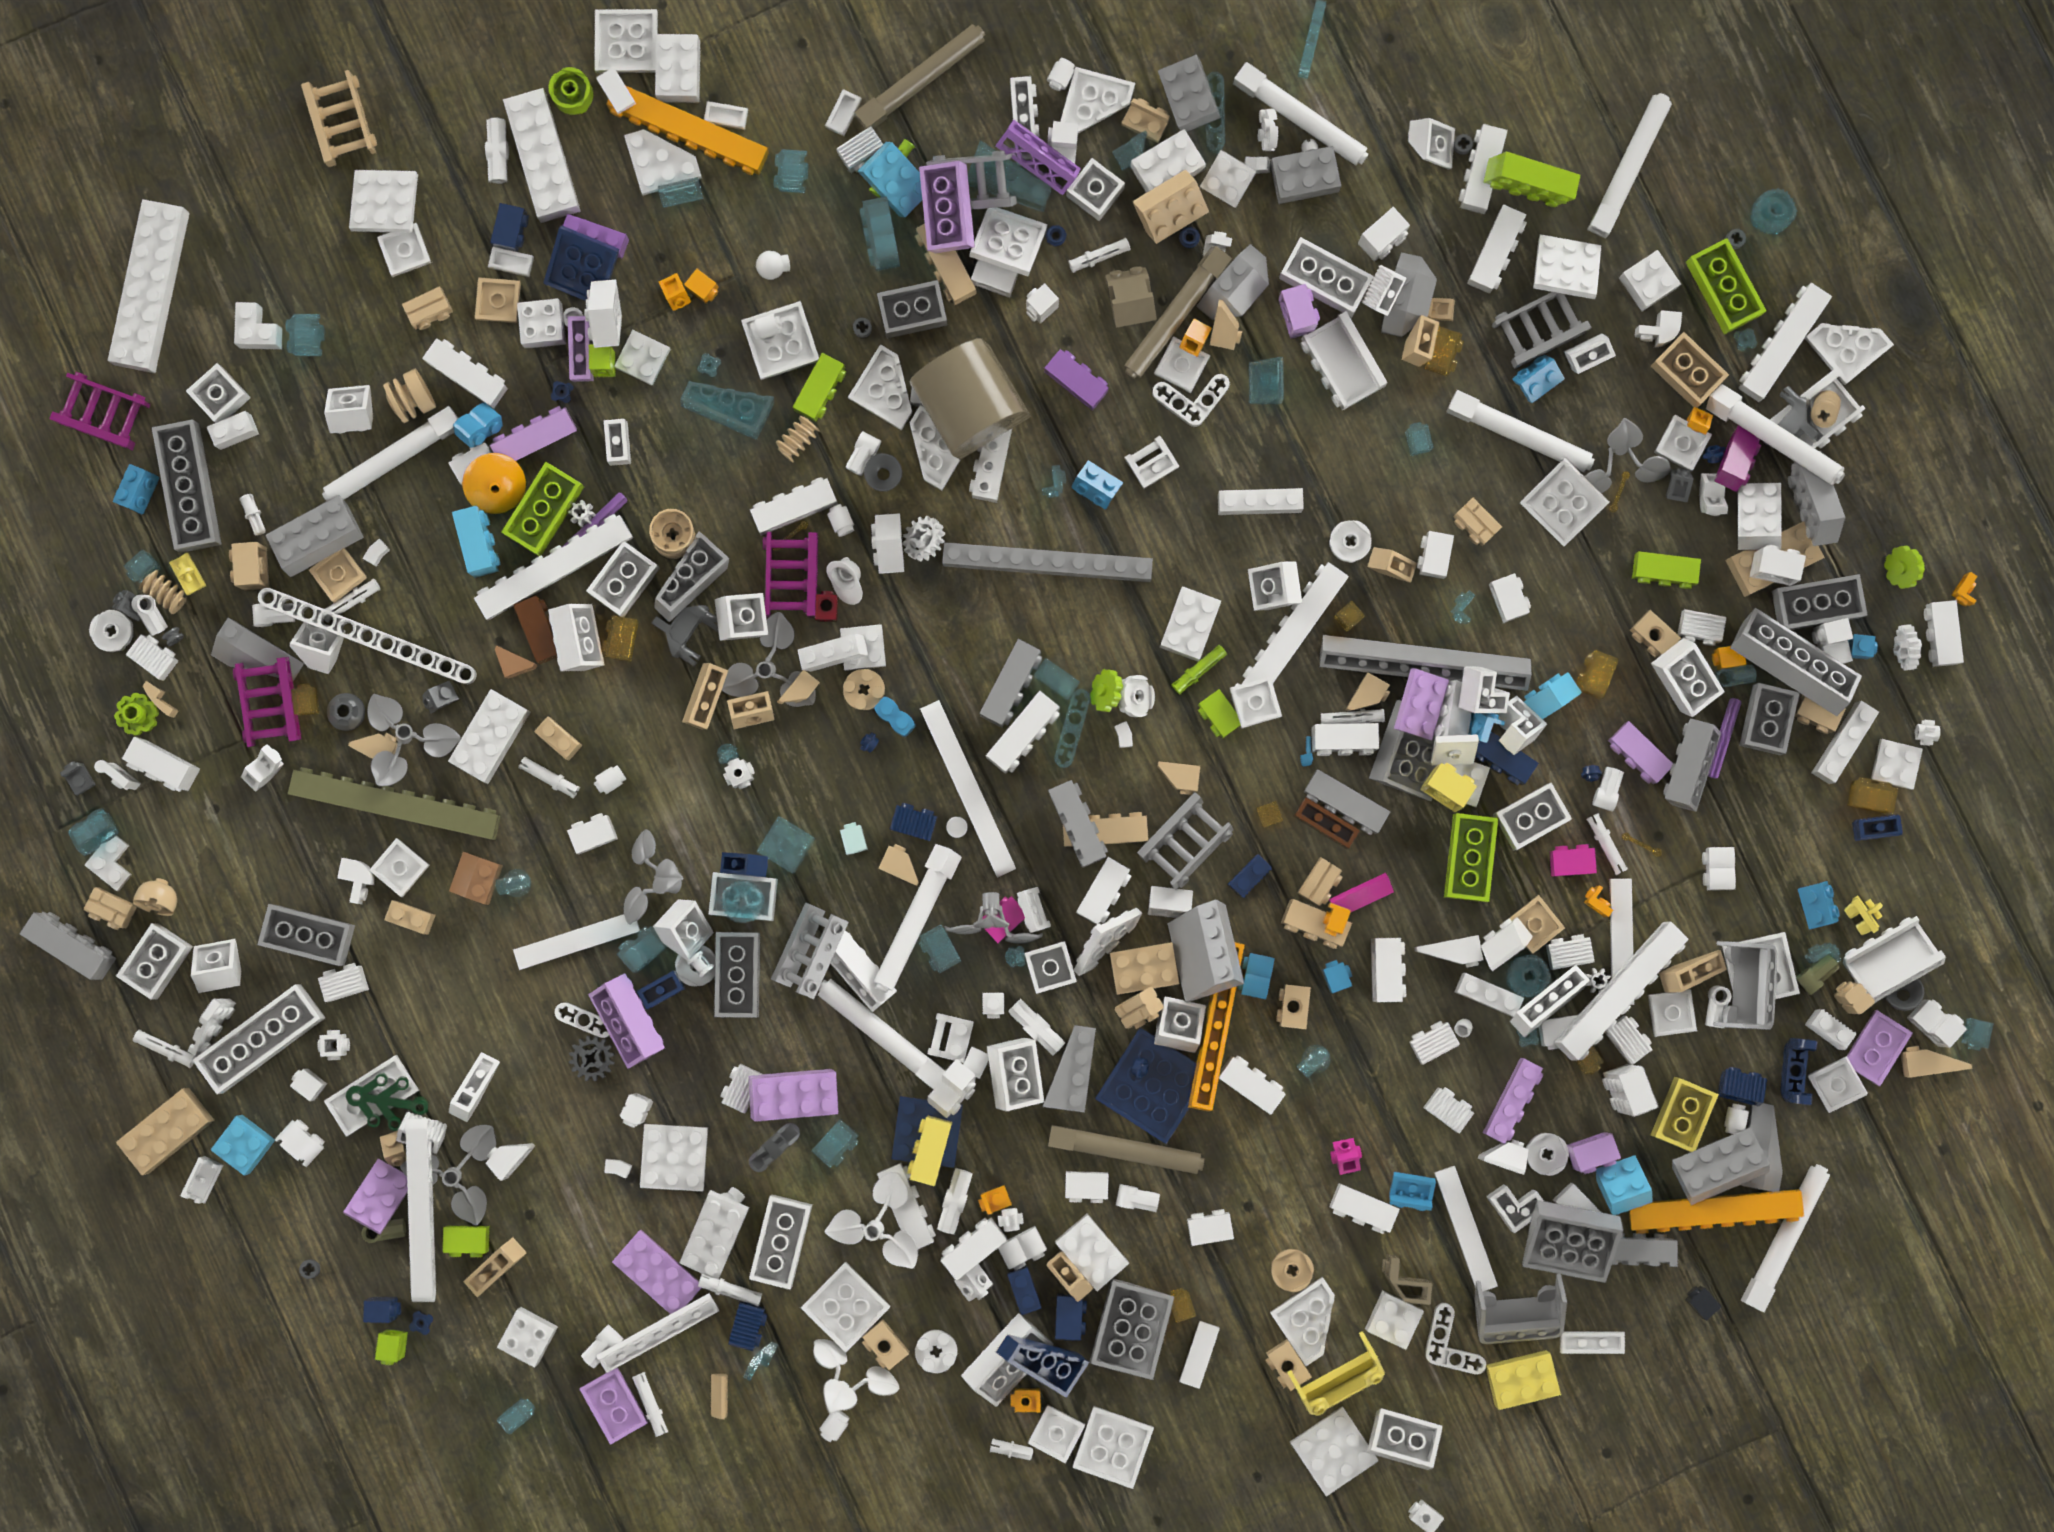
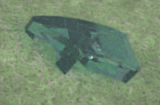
M1146 130L1131 138L1130 142L1112 151L1122 171L1131 166V160L1142 154L1147 137Z
M772 1342L761 1349L751 1360L743 1378L751 1381L759 1364L768 1367L778 1344Z

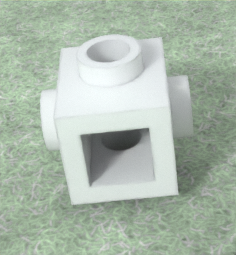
M739 758L729 761L727 763L728 766L724 768L726 773L723 774L728 786L732 784L734 788L739 787L740 790L751 785L750 781L754 780L752 774L755 773L751 763H746L744 759L739 760ZM740 769L742 775L736 777L734 775L735 770Z
M340 1030L327 1031V1035H320L318 1040L320 1057L328 1056V1060H341L340 1056L347 1055V1051L350 1049L349 1038H346V1034H340ZM335 1041H337V1049L333 1047Z
M979 1264L960 1279L954 1281L968 1301L974 1298L980 1300L988 1294L987 1289L993 1285Z

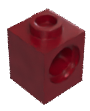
M821 591V594H816L815 620L817 622H837L838 596L833 595L832 591ZM830 601L832 609L830 611H823L821 609L823 602Z

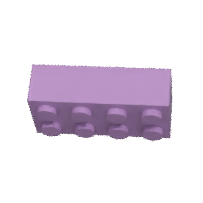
M960 161L919 167L927 250L933 253L975 248L967 165Z
M626 974L604 983L588 994L627 1069L665 1048L661 1036L657 1034L652 1019L647 1015L641 999L635 993L633 984Z
M833 1069L748 1076L750 1114L753 1121L838 1114L836 1072Z

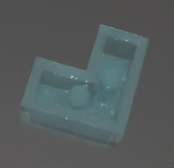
M645 926L637 933L639 937L636 940H626L618 947L620 951L617 955L633 973H639L668 947L662 943L653 926L649 928Z

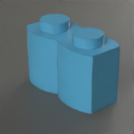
M486 403L477 405L469 414L463 415L453 424L455 435L470 448L482 444L486 437L498 433L503 426L501 416Z
M884 696L874 707L878 716L883 721L890 723L893 730L902 737H907L916 727L912 718L907 713L900 711L897 704L888 697Z
M1249 953L1248 957H1244L1242 969H1246L1243 978L1244 984L1238 986V989L1241 990V995L1266 1000L1275 958Z

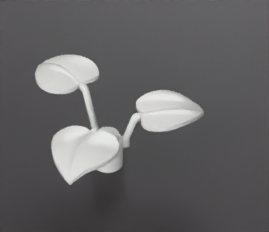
M891 1172L881 1177L874 1186V1200L877 1203L884 1204L875 1220H872L865 1226L860 1224L861 1218L856 1212L843 1210L834 1216L825 1233L832 1239L844 1244H856L864 1236L870 1241L877 1240L878 1238H888L890 1240L886 1241L883 1245L885 1259L893 1265L913 1269L918 1257L915 1239L905 1231H898L894 1237L889 1234H883L884 1226L880 1222L887 1206L894 1209L900 1208L908 1199V1189L900 1174Z
M817 1339L814 1341L813 1353L816 1361L828 1369L836 1367L835 1378L827 1381L824 1386V1398L829 1414L854 1407L857 1402L854 1391L864 1383H868L869 1390L877 1395H891L899 1390V1384L893 1375L885 1368L883 1369L879 1366L869 1368L866 1372L867 1378L860 1381L854 1387L849 1388L846 1382L838 1381L841 1370L840 1365H844L847 1362L845 1351L830 1340Z

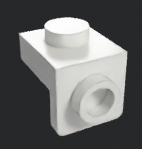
M1214 231V235H1206L1203 256L1211 246H1217L1225 252L1226 247H1231L1232 238L1226 237L1227 233Z

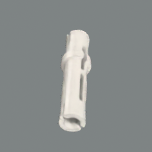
M1124 238L1095 251H1087L1085 255L1068 260L1070 269L1074 273L1088 266L1094 267L1098 262L1130 251V245L1128 240Z
M372 579L359 588L355 587L353 592L330 605L325 610L340 615L359 602H365L367 597L381 589L376 580ZM367 590V592L363 593L362 595L358 596L357 598H355V599L353 600V598H354L355 596H357V595H359L360 593H362L363 591ZM348 601L347 604H345V605L342 606L341 608H339V609H337L336 611H334V609L338 608L339 606H341L342 604H344V603H346V602ZM326 616L324 618L326 622H329L331 619H333L332 616Z
M1360 709V711L1321 713V724H1363L1385 721L1384 709L1366 711L1365 709Z
M524 757L521 761L522 764H519V769L551 785L552 789L560 790L571 798H574L577 795L576 791H579L580 787L565 780L563 775L560 774L558 776L527 757Z
M1599 813L1593 815L1597 824L1592 816L1587 818L1586 820L1595 833L1594 838L1599 841L1615 875L1621 873L1617 866L1618 864L1623 872L1626 871L1628 868L1609 835V829L1606 830Z
M140 1029L134 1035L133 1042L168 1057L169 1061H177L188 1068L193 1066L194 1062L192 1060L196 1056L181 1050L180 1046L170 1045Z
M704 1274L701 1275L698 1287L711 1290L716 1295H726L757 1307L762 1297V1293L725 1282V1279L722 1278L719 1280Z
M645 1372L632 1377L646 1410V1418L650 1420L655 1436L667 1433L668 1429L661 1415L663 1412L658 1408Z

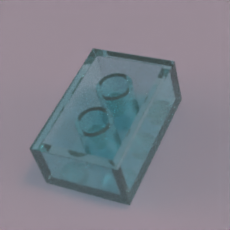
M887 197L862 201L863 208L859 209L863 226L867 225V228L863 229L867 246L871 245V248L867 249L870 265H875L876 271L900 267Z

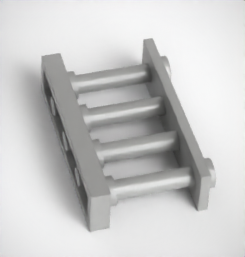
M1004 150L993 151L992 155L945 159V155L933 156V160L926 162L927 166L955 161L975 163L979 195L975 199H970L971 209L1010 207L1017 204L1016 195L1009 196V192L1006 190L1003 161L1012 158V153L1005 154ZM995 161L998 184L997 197H989V194H987L984 162Z
M1551 292L1509 314L1503 312L1495 317L1496 320L1492 324L1493 329L1500 325L1502 326L1515 351V357L1511 361L1514 369L1587 333L1591 329L1588 320L1583 323L1577 320L1565 295ZM1557 298L1570 323V330L1564 333L1562 330H1559L1546 305V302ZM1536 307L1539 308L1552 333V339L1546 342L1544 339L1541 340L1527 313ZM1520 316L1534 343V348L1528 351L1522 348L1509 323L1510 320Z
M1196 792L1137 852L1144 862L1147 863L1149 859L1154 860L1174 878L1170 883L1175 890L1187 884L1189 881L1188 877L1222 842L1230 839L1234 830L1229 822L1222 827L1203 810L1202 804L1204 802ZM1192 814L1198 815L1217 833L1209 842L1188 824V819ZM1178 829L1183 830L1203 848L1195 857L1173 839V834ZM1163 845L1170 846L1188 863L1180 873L1159 854V849Z
M805 902L771 979L790 988L795 983L799 985L797 993L814 999L849 922L832 914L828 920L823 917L824 910ZM819 925L825 927L820 939L814 937ZM810 944L816 946L811 958L805 956ZM801 964L807 966L803 977L797 975Z

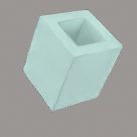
M856 822L844 825V829L840 830L846 854L851 855L868 850L862 826H856Z

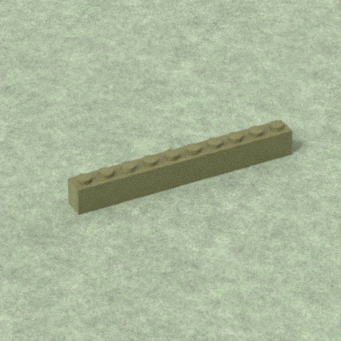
M303 767L300 768V771L293 770L288 790L289 795L496 840L501 819L500 815H496V810L484 808L482 812L475 810L476 806L465 803L463 807L455 806L456 801L443 799V802L434 801V796L423 794L422 798L414 796L415 792L402 790L401 794L394 792V788L389 786H382L381 789L374 788V783L366 781L356 784L353 783L354 779L341 776V780L333 779L334 774L326 772L315 775L312 774V769Z

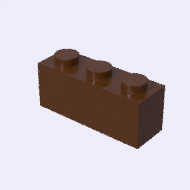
M536 595L514 604L536 662L543 664L557 658L552 626L546 614L548 607L545 600H540Z
M1307 797L1303 799L1293 816L1345 849L1350 848L1360 831Z

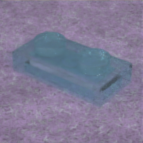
M698 177L658 186L663 208L703 199Z

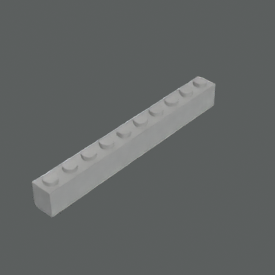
M944 543L943 550L944 567L1150 582L1153 558Z
M1323 635L1320 648V667L1404 677H1409L1411 668H1415L1448 679L1449 681L1457 680L1462 682L1465 666L1483 667L1497 672L1495 687L1528 691L1532 675L1531 659L1328 635Z

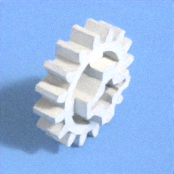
M926 516L923 519L919 517L917 523L912 521L913 526L906 528L909 532L908 534H903L906 541L902 542V545L906 547L904 551L914 560L922 561L924 558L928 561L929 555L935 557V551L941 550L940 543L945 542L941 539L945 535V532L942 531L944 527L934 518Z
M1911 624L1898 626V630H1896L1897 636L1894 637V655L1898 657V663H1901V668L1904 671L1917 669V665H1919L1918 659L1921 658V639L1917 638V632H1914V626L1912 627Z

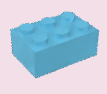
M886 142L858 170L860 175L900 217H906L922 201L920 172L892 142Z
M477 506L452 512L467 572L474 578L498 572V566L501 563L498 553H495L493 550L495 540L487 527L490 525L487 513H484Z

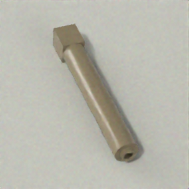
M973 24L876 99L873 97L854 112L855 118L865 130L870 126L875 129L888 119L887 116L983 43L985 41L983 38L985 33L979 25L976 27Z
M1210 247L1198 263V268L1125 363V372L1133 379L1136 376L1142 377L1214 279L1220 276L1232 260L1219 247Z
M1051 1126L1049 1147L1198 1174V1170H1203L1204 1158H1201V1153L1063 1126Z

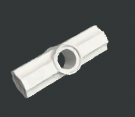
M491 118L487 120L485 154L488 161V180L496 184L507 182L509 148L506 141L505 119Z
M1022 999L1016 1002L1008 1011L1023 1026V1029L1050 1054L1054 1055L1065 1044L1063 1039L1050 1028L1051 1026Z
M958 1168L955 1169L950 1188L947 1189L942 1205L943 1211L937 1230L949 1234L955 1233L960 1213L963 1212L968 1196L966 1194L973 1173Z

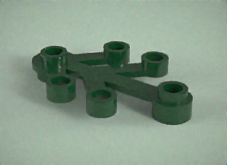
M378 1073L375 1079L363 1087L354 1085L346 1092L347 1102L351 1106H359L367 1117V1124L370 1127H377L379 1125L380 1116L373 1113L367 1102L376 1104L389 1122L388 1127L392 1131H397L402 1122L400 1118L393 1114L388 1106L410 1109L417 1115L425 1114L429 1107L428 1100L424 1097H417L413 1101L390 1097L397 1091L408 1088L409 1080L405 1076L399 1077L394 1084L377 1095L369 1094V1092L377 1086L383 1087L387 1084L388 1076L385 1073ZM384 1077L385 1082L380 1083L377 1078ZM404 1080L406 1085L400 1086L398 1082ZM358 1093L360 1099L355 1100L352 1095ZM422 1104L424 1108L417 1110L416 1105ZM375 1117L378 1122L371 1123L370 1118ZM397 1121L399 1125L397 1127H393L391 1125V1122Z

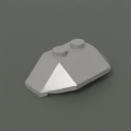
M1250 244L1212 284L1196 307L1211 320H1215L1220 299L1225 302L1234 317L1242 316L1269 285L1266 257Z
M1401 252L1395 272L1407 279L1389 315H1384L1381 330L1382 333L1399 337L1404 336L1413 329L1419 316L1428 317L1437 282L1436 277L1422 257Z

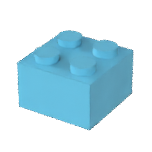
M238 1115L214 1144L211 1151L241 1174L247 1175L253 1171L275 1142V1139L244 1115Z
M1635 1155L1617 1161L1614 1165L1596 1169V1181L1612 1215L1652 1203V1189Z

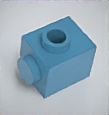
M1854 634L1853 639L1848 640L1852 658L1867 660L1874 657V654L1877 652L1878 644L1875 642V636Z
M1337 960L1325 964L1326 968L1322 969L1330 993H1335L1352 986L1350 981L1352 973L1348 965H1344L1343 962L1338 963Z

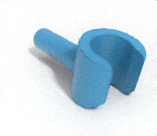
M1310 736L1306 737V754L1300 755L1303 767L1309 766L1313 762Z

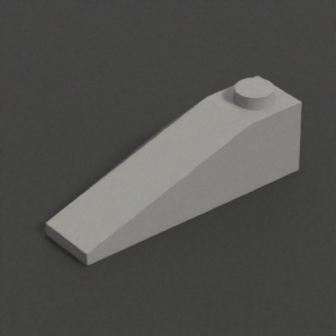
M227 618L218 632L211 656L230 667L235 668V664L244 663V669L274 665L277 663L276 658L289 657L293 681L304 665L303 662L230 618ZM276 673L266 674L269 676L279 678V675H276Z
M1764 1103L1759 1107L1751 1105L1747 1128L1751 1127L1770 1163L1769 1173L1740 1185L1772 1192L1779 1191L1783 1170L1774 1105Z

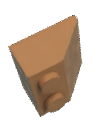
M463 852L449 891L473 901L489 905L503 865Z

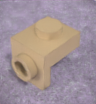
M398 1131L380 1137L384 1159L392 1167L401 1166V1164L407 1161L405 1144L396 1141Z

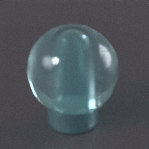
M513 869L507 872L504 878L496 880V888L499 895L508 894L511 897H523L531 889V878L524 870Z
M1311 1045L1303 1052L1302 1061L1297 1067L1307 1078L1313 1073H1322L1330 1066V1053L1321 1045Z

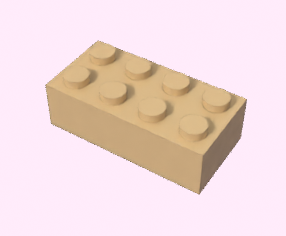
M1801 522L1781 532V549L1779 550L1786 552L1787 549L1800 551V555L1806 556L1803 568L1825 558L1819 546H1813L1811 539L1807 537L1805 522ZM1744 550L1726 560L1744 597L1774 583L1750 577L1754 552L1758 550Z
M183 1088L116 1143L140 1174L146 1175L151 1173L215 1120L190 1088Z

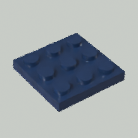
M561 226L543 284L586 301L588 299L587 290H590L591 282L611 280L620 249Z
M900 1096L892 1159L908 1162L911 1160L915 1161L916 1154L913 1153L916 1140L921 1139L922 1133L918 1132L922 1119L926 1120V1117L929 1115L952 1122L941 1166L954 1168L963 1105L960 1104L961 1107L955 1115L950 1114L946 1118L931 1106L926 1099Z

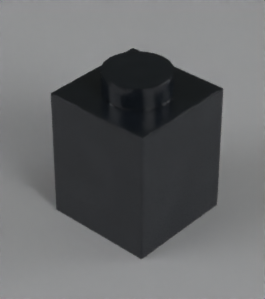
M1703 1286L1693 1287L1687 1293L1688 1297L1685 1299L1696 1313L1706 1321L1722 1307Z

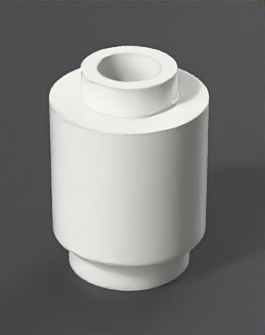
M1060 58L1059 62L1055 63L1047 79L1050 83L1049 86L1057 91L1066 89L1074 73L1075 65L1064 58Z
M772 313L755 319V322L751 323V328L756 339H764L779 334L783 325L780 317H775V314Z
M841 504L831 507L827 515L834 532L838 533L839 537L853 532L854 523L847 507H842Z
M618 765L615 767L611 766L595 777L597 781L594 782V785L600 793L604 791L605 794H608L622 785L626 777Z
M1733 1103L1732 1107H1728L1724 1124L1726 1127L1725 1132L1736 1134L1746 1129L1749 1111L1745 1110L1746 1106Z
M842 1411L829 1414L820 1427L821 1436L829 1442L832 1440L837 1441L848 1426L847 1422L850 1418Z

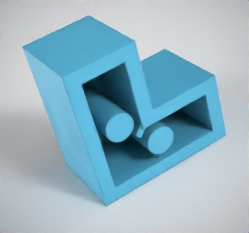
M1568 672L1562 676L1558 673L1540 685L1539 692L1536 693L1533 690L1525 695L1524 698L1526 700L1524 703L1543 720L1582 692Z

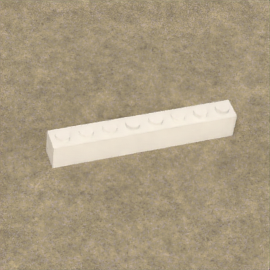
M615 514L604 519L605 523L599 527L593 525L585 530L587 534L582 537L576 535L568 540V545L564 547L559 545L549 551L551 554L543 558L541 555L531 561V566L527 568L522 566L514 570V575L507 579L504 576L495 581L496 586L490 589L485 587L477 592L478 596L474 599L486 620L496 617L513 607L514 604L524 601L617 548L623 541L627 542L633 539L620 515L616 517Z
M1329 562L1326 566L1321 564L1314 574L1317 576V579L1314 583L1309 581L1303 590L1305 596L1302 598V603L1292 605L1291 609L1294 611L1290 617L1285 615L1279 623V626L1282 628L1277 634L1275 632L1272 633L1267 640V643L1270 645L1265 651L1261 649L1257 654L1255 660L1258 662L1253 668L1251 666L1247 668L1243 674L1245 680L1242 684L1269 676L1271 677L1272 684L1345 583L1349 577Z
M1671 921L1663 922L1554 1041L1557 1047L1570 1060L1584 1059L1589 1054L1588 1049L1593 1044L1599 1043L1603 1038L1602 1034L1617 1023V1017L1630 1009L1631 1006L1629 1004L1634 999L1636 1000L1644 993L1643 989L1647 984H1652L1658 978L1657 973L1661 969L1667 968L1672 962L1671 958L1685 948L1684 944L1688 938Z

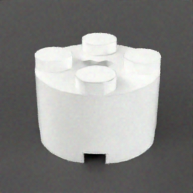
M292 1120L275 1140L277 1142L282 1140L283 1142L280 1146L297 1161L299 1159L301 1161L304 1160L305 1162L302 1165L307 1167L324 1149L323 1144L325 1141L317 1134L313 1133L311 1135L308 1133L309 1127L301 1120Z

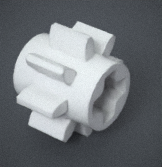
M583 500L579 504L572 503L573 508L568 511L570 515L574 516L571 518V522L576 523L578 521L580 527H583L587 522L591 525L590 519L596 516L594 512L590 511L593 506L591 504L586 505Z
M1922 720V724L1916 725L1915 739L1921 740L1920 745L1930 746L1933 745V741L1939 740L1940 727L1935 726V721Z
M1592 968L1591 975L1585 974L1590 980L1586 986L1590 985L1592 987L1591 993H1594L1596 988L1600 992L1606 986L1607 979L1611 978V976L1604 975L1605 969H1601L1597 973V970ZM1600 976L1599 980L1602 981V983L1595 985L1596 981L1593 980L1594 977Z
M1017 1208L1001 1210L1002 1215L998 1216L999 1227L1003 1226L1004 1232L1020 1230L1019 1224H1024L1022 1213H1018Z

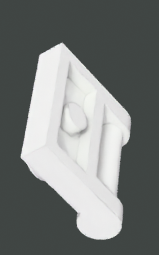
M1161 436L1155 438L1154 442L1133 455L1129 454L1124 457L1143 489L1179 468L1178 463ZM1158 448L1162 451L1161 454L1139 467L1137 466V461Z
M103 760L95 763V770L109 775L112 778L111 782L120 789L136 790L141 784L115 763H107Z
M1038 887L1017 893L1018 904L1023 910L1025 925L1030 933L1051 927L1050 921L1046 919L1038 895L1040 893Z
M937 1013L934 1037L927 1054L954 1061L957 1059L959 1062L964 1063L974 1022ZM945 1022H950L952 1024L946 1049L941 1051L939 1048Z

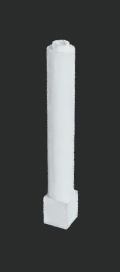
M1246 62L1234 78L1233 84L1252 98L1254 96L1326 146H1333L1335 152L1355 166L1358 163L1362 165L1369 155L1366 153L1367 147L1266 79L1265 74Z
M1659 93L1652 96L1587 230L1603 238H1607L1610 234L1623 203L1672 105L1667 95Z
M1721 384L1709 396L1706 409L1725 422L1729 419L1830 485L1839 484L1844 478V467L1741 401L1742 396L1725 385Z
M1459 390L1455 392L1446 411L1447 413L1466 422L1476 423L1559 462L1566 458L1577 470L1583 473L1586 469H1591L1595 460L1592 458V453L1479 402V399Z
M449 406L430 417L427 423L323 488L325 492L322 493L326 501L338 495L343 500L439 439L443 440L453 434V424L458 420V417Z
M935 844L925 865L928 868L925 877L875 977L874 983L877 984V989L885 993L888 990L893 991L946 879H952L962 858L952 849Z
M824 979L818 989L820 991L818 993L819 997L915 1073L932 1089H935L940 1084L942 1075L945 1072L943 1068L923 1054L832 979L829 981Z
M1818 1164L1815 1167L1810 1166L1799 1188L1802 1191L1804 1217H1799V1221L1786 1222V1218H1784L1755 1278H1751L1740 1301L1765 1312L1775 1292L1774 1287L1830 1177L1827 1174L1828 1169Z

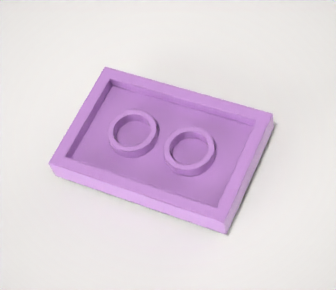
M1411 668L1394 729L1432 740L1449 680Z
M1875 1010L1847 1054V1058L1856 1073L1875 1085L1881 1086L1913 1032L1878 1010Z
M378 1159L347 1205L344 1214L374 1232L381 1234L408 1193L407 1177L403 1172Z
M618 1367L580 1388L610 1445L648 1423Z

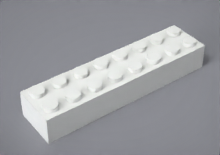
M142 199L108 361L115 366L151 373L156 372L189 218V212L183 207Z

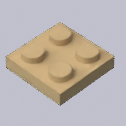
M478 278L475 319L517 323V303H519L521 282L516 280Z
M346 548L328 556L309 569L333 603H336L367 579V576Z
M1539 895L1510 917L1511 921L1518 917L1533 936L1526 946L1531 954L1535 953L1565 929Z

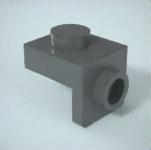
M450 681L432 687L422 695L425 708L429 709L431 714L439 708L452 704L459 699Z

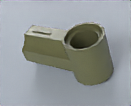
M1826 954L1812 967L1802 971L1796 977V980L1811 995L1820 989L1824 984L1823 982L1840 967L1833 957Z
M404 1218L389 1220L382 1233L378 1234L376 1238H372L369 1235V1228L365 1226L362 1229V1238L368 1243L406 1237L407 1229Z

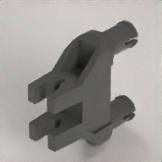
M1787 386L1783 389L1787 393L1782 391L1780 397L1790 404L1792 408L1777 425L1797 438L1806 433L1812 440L1815 439L1818 442L1823 434L1812 425L1809 400L1806 397H1800L1790 386Z
M702 605L684 608L676 615L671 625L657 616L655 617L652 624L666 633L672 657H680L693 667L697 665V662L691 659V657L699 661L701 655L686 647V643L699 623L703 622L718 632V626L714 624V622L717 623V617L709 612V607Z
M788 1123L780 1128L750 1156V1167L756 1172L764 1171L799 1139V1127L793 1123Z

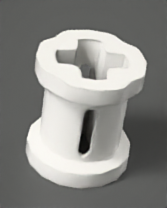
M702 950L687 962L698 971L700 978L715 967L714 964H710L702 955Z

